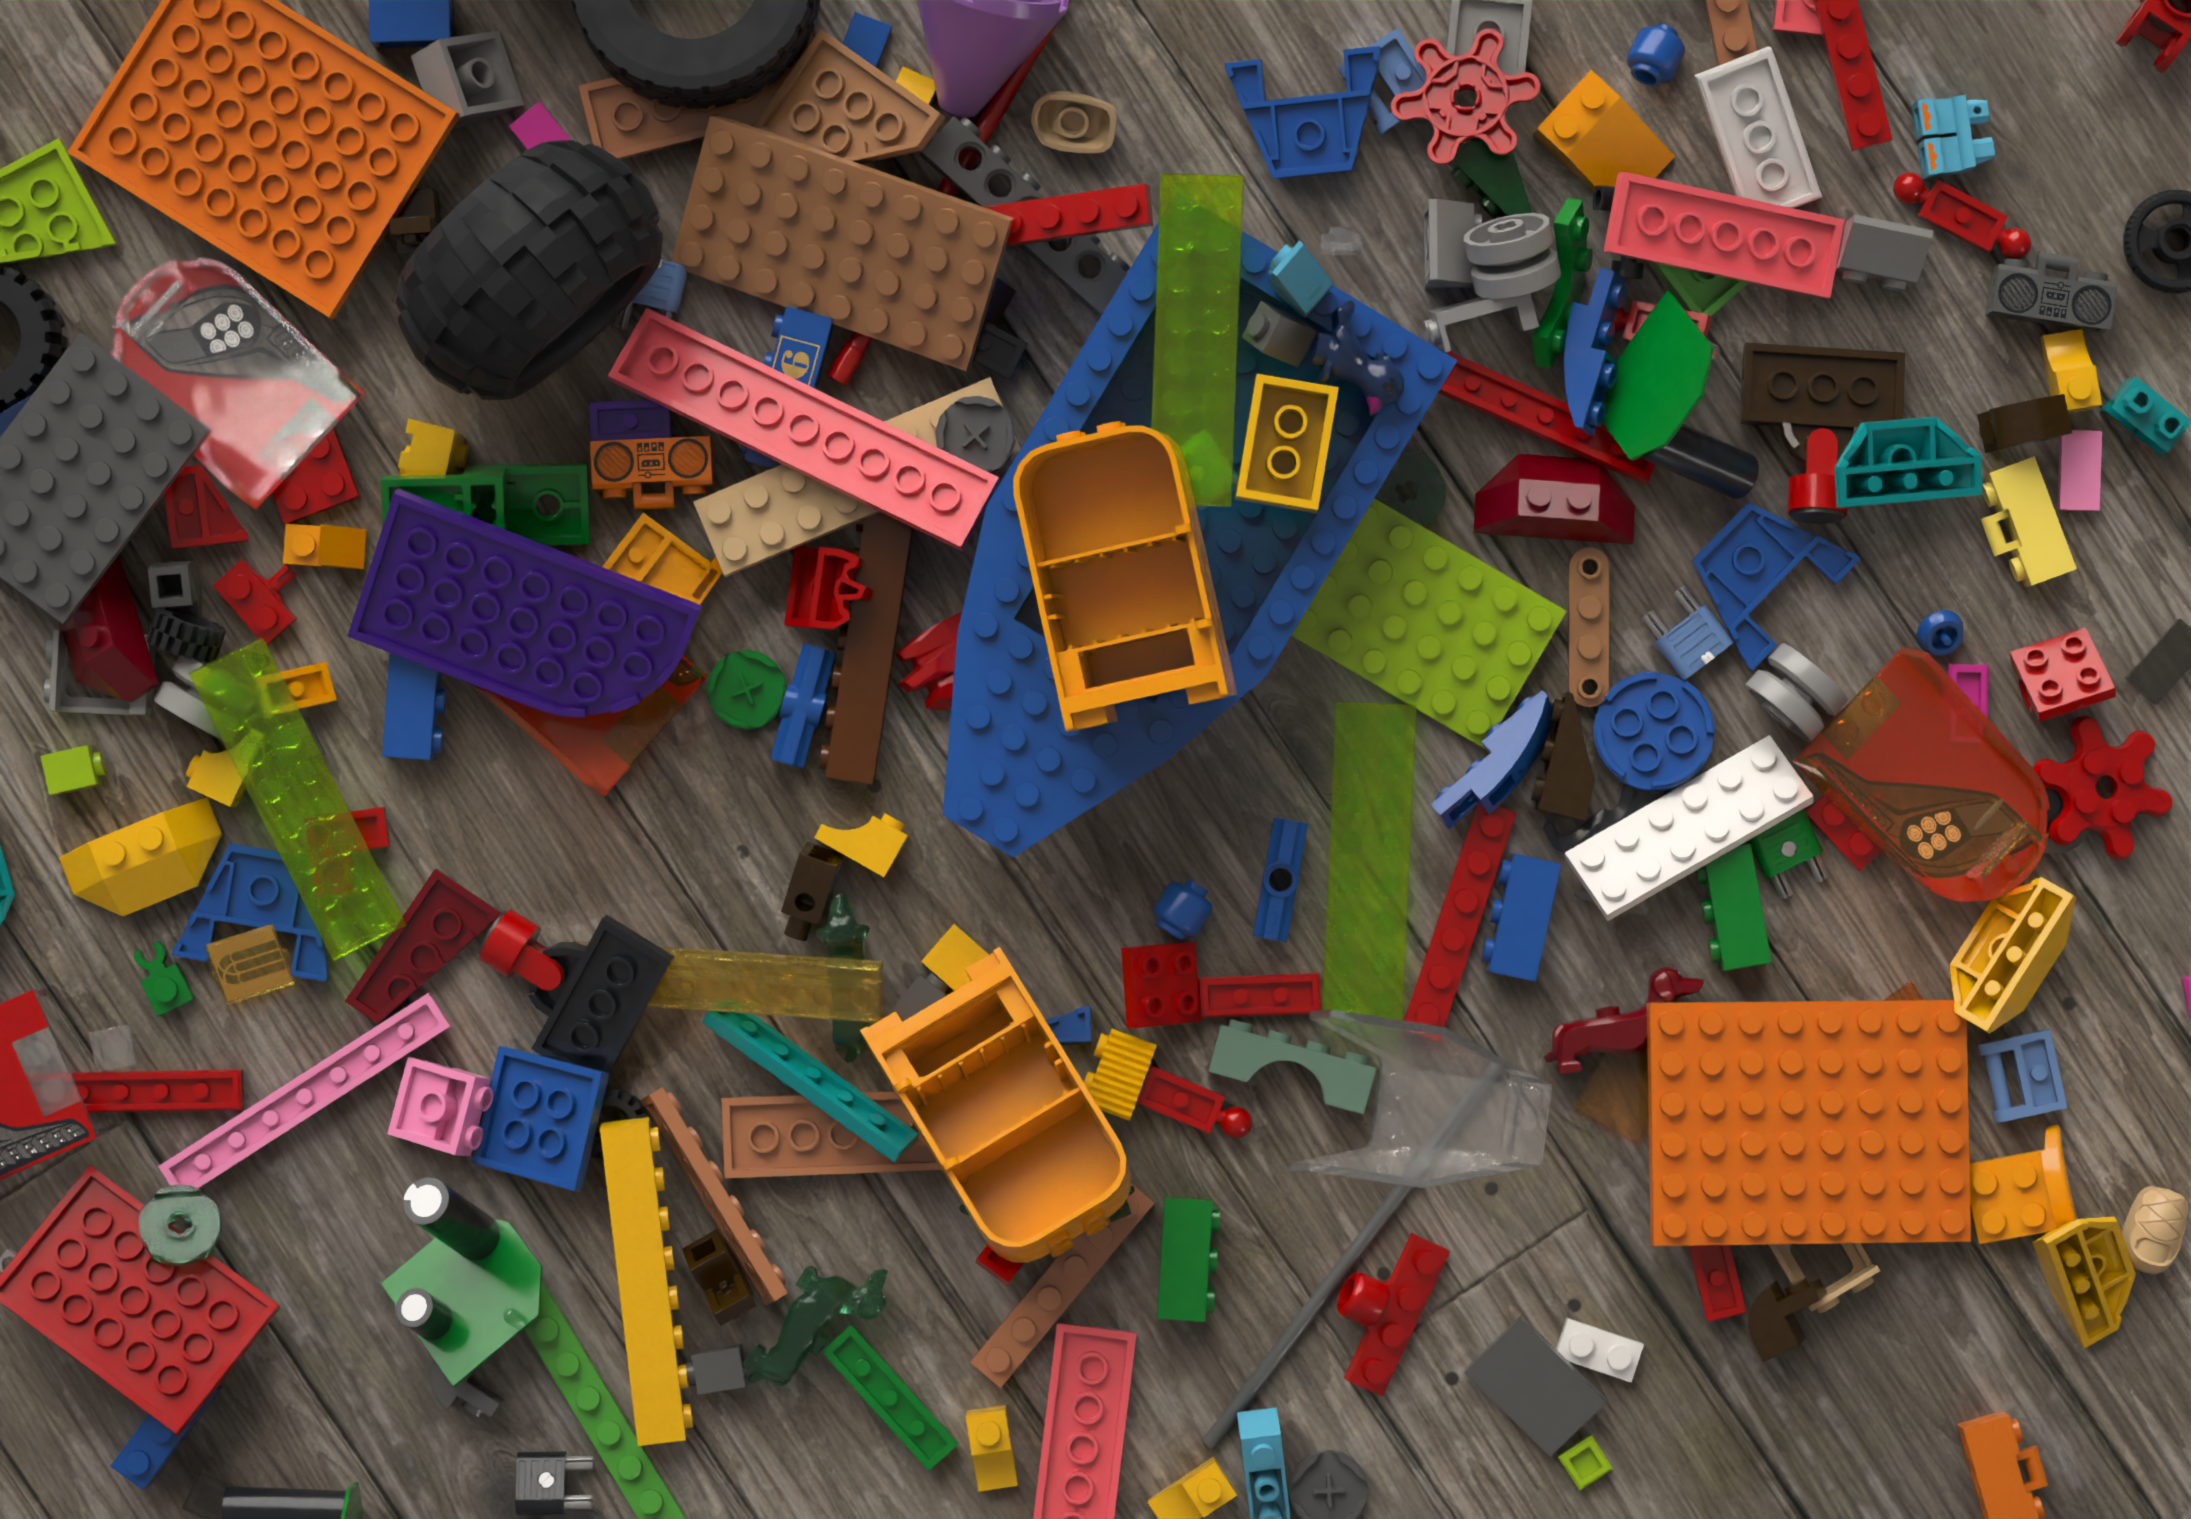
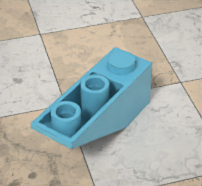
M1298 241L1293 248L1286 244L1270 262V269L1267 272L1271 275L1268 287L1304 318L1308 316L1332 288L1333 281L1301 241Z
M1277 1407L1237 1412L1250 1519H1290Z

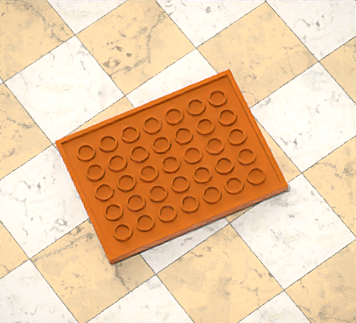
M161 0L67 153L334 320L390 230V218L398 217L454 127L460 114L277 0Z
M1955 1000L1647 1003L1650 1245L1971 1242L1967 1020L1955 1013Z

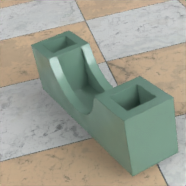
M1230 1019L1229 1026L1220 1024L1208 1072L1248 1082L1256 1071L1269 1063L1276 1061L1296 1062L1308 1068L1315 1075L1320 1084L1325 1104L1364 1114L1376 1072L1375 1066L1368 1065L1370 1057L1346 1051L1345 1058L1329 1054L1331 1046L1308 1040L1306 1047L1291 1043V1035L1274 1030H1269L1267 1037L1252 1033L1254 1025Z

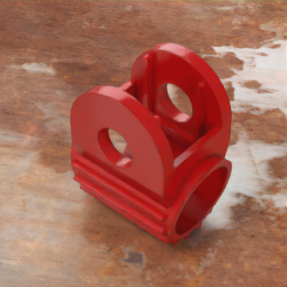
M2139 0L2141 5L2131 14L2117 36L2115 43L2120 47H2126L2132 37L2139 34L2162 50L2153 65L2157 72L2163 74L2191 37V0H2183L2187 7V13L2173 8L2168 0ZM2150 15H2153L2174 29V31L2164 32L2158 30L2150 23L2148 18Z

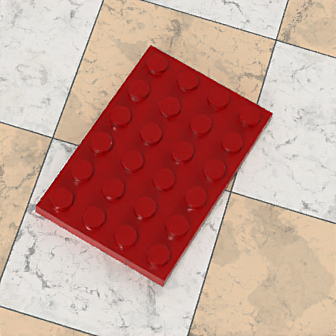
M91 1165L88 1166L0 1274V1304L178 1437L280 1309L279 1304Z

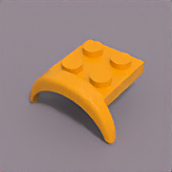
M642 513L602 566L697 604L702 603L722 574V569L716 556L710 562L645 513Z
M2059 1125L2047 1127L2045 1132V1149L1970 1163V1205L1979 1244L2051 1232L2067 1222L2078 1219L2070 1190Z

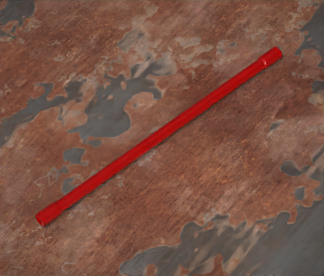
M1057 24L986 105L975 124L981 131L978 138L985 145H987ZM963 149L958 155L959 164L966 170H972L979 158L978 154L972 149ZM945 178L937 189L938 192L956 197L959 193ZM853 332L848 342L841 348L826 375L847 387L862 362L865 351L873 338Z

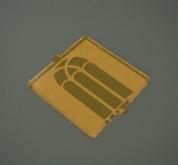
M273 923L205 945L214 970L212 978L218 980L227 1005L294 984L293 976H290L291 971L286 960L288 956L287 950L282 949Z

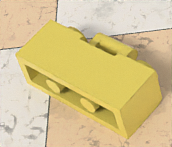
M2035 456L1983 475L1986 482L1982 484L1983 497L1989 507L1995 506L1997 513L1980 520L1994 557L2012 551L2014 558L2009 560V566L2017 582L2023 581L2026 588L2076 570V565ZM2005 520L2012 542L2006 543L1998 521Z

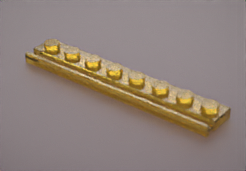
M573 941V942H577V943L582 944V945H585V946H587L588 943H589V942H582V941ZM660 947L675 956L648 1007L878 1022L883 1019V961Z

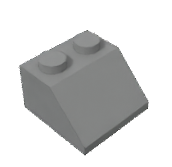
M499 30L439 39L411 55L422 91L460 114L452 129L466 127L524 106Z
M1428 199L1424 207V289L1473 288L1471 269L1477 264L1467 259L1464 235L1470 229L1482 224L1481 214H1474V203Z
M1854 214L1844 223L1835 272L1843 273L1842 279L1846 281L1866 283L1867 278L1882 281L1881 287L1885 289L1905 291L1906 286L1912 287L1918 283L1934 230Z

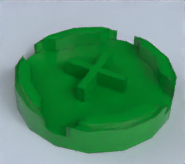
M742 650L733 652L717 662L709 674L706 690L709 704L719 719L731 727L749 730L763 727L777 717L781 710L787 687L785 676L774 660L761 652Z

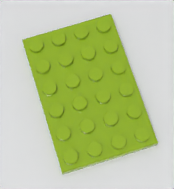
M1374 498L1291 636L1484 748L1482 741L1494 725L1502 722L1567 610Z

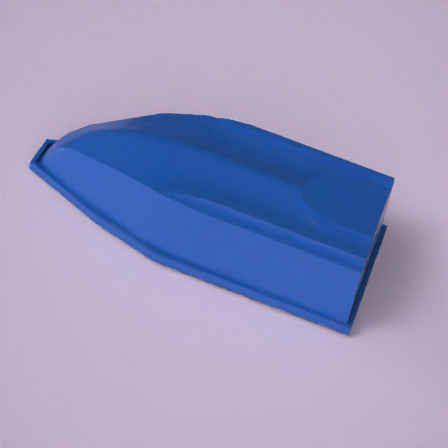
M1178 191L986 505L957 632L943 816L1012 858L1169 760L1268 675L1457 362L1453 357L1333 285L1308 316L1304 318L1268 287L1271 275L1267 272L1270 269V262L1278 252ZM1352 300L1355 304L1354 312L1350 319L1352 332L1363 345L1370 360H1375L1378 351L1381 352L1383 357H1390L1392 363L1401 372L1405 387L1398 401L1384 406L1378 413L1370 416L1366 397L1360 387L1354 382L1330 376L1327 382L1323 384L1339 387L1318 511L1311 513L1235 500L1237 487L1203 510L1197 507L1237 695L1189 705L1186 688L1116 703L1114 706L1118 719L1117 722L1066 732L1014 499L1013 478L1019 463L1030 451L1045 444L1057 442L1056 435L1077 430L1089 435L1097 433L1096 426L1121 421V423H1126V426L1143 425L1171 437L1179 446L1207 429L1239 477L1256 375L1263 374L1319 384L1317 383V378L1321 366L1310 363L1315 337L1298 368L1258 350L1242 338L1250 317L1255 313L1259 303L1262 301L1298 317L1317 332L1331 334L1332 313L1345 301Z

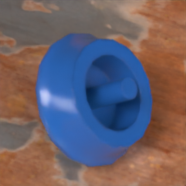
M1950 610L1933 612L1920 623L1916 633L1917 643L1927 653L1942 656L1950 654L1962 642L1963 621L1958 614Z

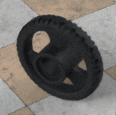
M2186 190L2159 192L2145 199L2130 215L2123 234L2124 255L2133 274L2148 287L2169 294L2190 292L2191 192ZM2170 204L2182 205L2183 214L2181 219L2173 220L2160 227L2157 231H2152L2143 224L2146 217L2161 206ZM2169 232H2176L2182 236L2184 247L2181 252L2173 251L2168 246L2167 236ZM2146 249H2152L2154 255L2160 261L2167 264H2176L2178 270L2177 278L2168 279L2154 273L2145 264L2140 253Z

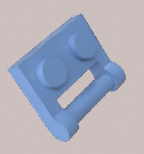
M1396 28L1369 46L1381 47V58L1377 73L1393 97L1402 92L1416 91L1424 85L1427 77L1426 71L1417 63L1414 51L1399 28ZM1343 63L1337 69L1345 79V63ZM1373 88L1369 111L1377 121L1375 124L1376 129L1380 135H1383L1402 121L1388 111Z
M2050 1029L1978 1044L1980 1056L1985 1057L1996 1110H1993L1995 1123L2068 1108ZM2010 1050L2023 1104L2016 1106L2011 1104L2000 1055L2001 1052Z

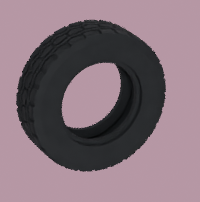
M571 0V4L594 56L604 69L608 70L611 76L623 86L632 88L633 93L650 101L656 99L659 104L680 108L682 105L686 106L687 109H708V106L715 105L716 107L736 103V100L740 98L745 100L761 92V88L766 84L770 86L784 74L786 67H791L802 53V46L807 44L815 27L813 22L818 16L820 0H754L748 11L734 25L718 34L696 39L673 37L656 30L637 14L631 4V0Z

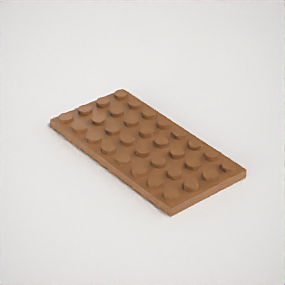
M714 113L709 118L671 262L686 266V272L784 307L789 306L833 318L832 324L967 371L971 368L1014 218Z

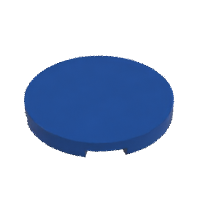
M1657 671L1642 672L1621 680L1609 690L1607 696H1604L1605 700L1600 704L1594 720V744L1602 764L1617 780L1627 786L1643 791H1665L1688 782L1705 765L1714 741L1713 715L1704 696L1688 681L1685 682L1672 675L1657 673Z

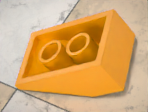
M1592 70L1586 74L1538 126L1533 134L1539 142L1593 191L1595 186L1615 187L1618 172H1628L1656 178L1675 158L1674 154L1621 96Z

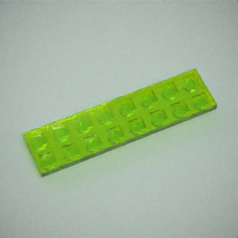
M1356 702L1335 703L1321 1022L1402 1026L1416 705Z

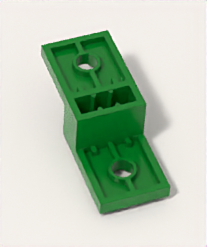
M588 463L467 465L464 473L460 475L382 476L380 479L383 525L393 494L397 489H401L544 545L590 544ZM546 494L555 496L560 502V509L554 514L541 512L537 506L539 497Z

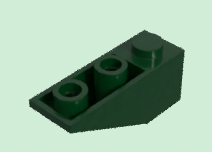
M1473 138L1457 153L1455 159L1449 163L1454 169L1450 173L1452 178L1465 190L1471 187L1481 197L1478 201L1480 206L1494 219L1498 215L1504 217L1514 214L1532 213L1513 152L1501 156L1494 154L1483 140Z

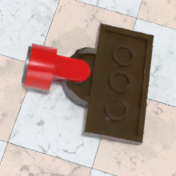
M1749 342L1744 344L1740 424L1780 426L1782 442L1790 455L1806 465L1805 474L1795 475L1788 479L1787 514L1791 516V519L1804 523L1828 524L1840 522L1847 516L1848 507H1836L1835 465L1861 423L1903 419L1905 353Z

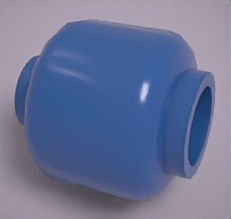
M1658 24L1656 27H1644L1637 33L1627 54V65L1631 70L1632 76L1637 81L1648 86H1658L1661 83L1671 81L1675 77L1685 54V46L1678 37L1677 31L1668 25Z
M1187 879L1184 885L1179 882L1169 883L1154 906L1153 913L1158 918L1155 924L1181 941L1185 936L1195 937L1212 912L1211 903L1204 898L1208 890L1190 879Z

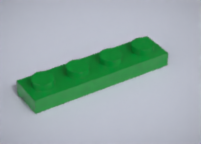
M850 1324L821 1351L928 1471L959 1444L955 1437L853 1324Z

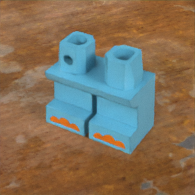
M1966 95L1936 100L1934 98L1920 99L1911 106L1916 140L1921 141L1917 146L1923 180L1969 172L1976 165L1995 158L1992 137L1972 140L1970 127L1971 125L1989 122L1990 115L1987 100H1966Z

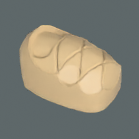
M1052 91L1043 94L1035 101L1031 123L1042 145L1065 152L1101 153L1108 150L1113 144L1117 129V110L1110 103L1085 94L1070 91Z
M2148 1186L2137 1195L2122 1230V1235L2135 1269L2156 1275L2166 1271L2174 1262L2181 1248L2188 1213V1202L2182 1195L2156 1186Z

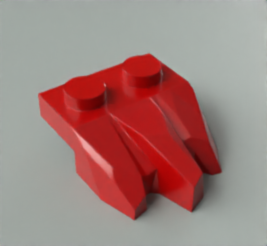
M801 546L794 548L784 625L818 630H833L850 620L849 601L871 599L873 593L872 589L854 581L857 570L862 566V558L842 549Z
M962 611L910 639L895 654L902 662L911 661L914 665L913 670L898 685L907 693L927 688L929 693L925 700V707L927 709L947 711L952 706L957 632Z

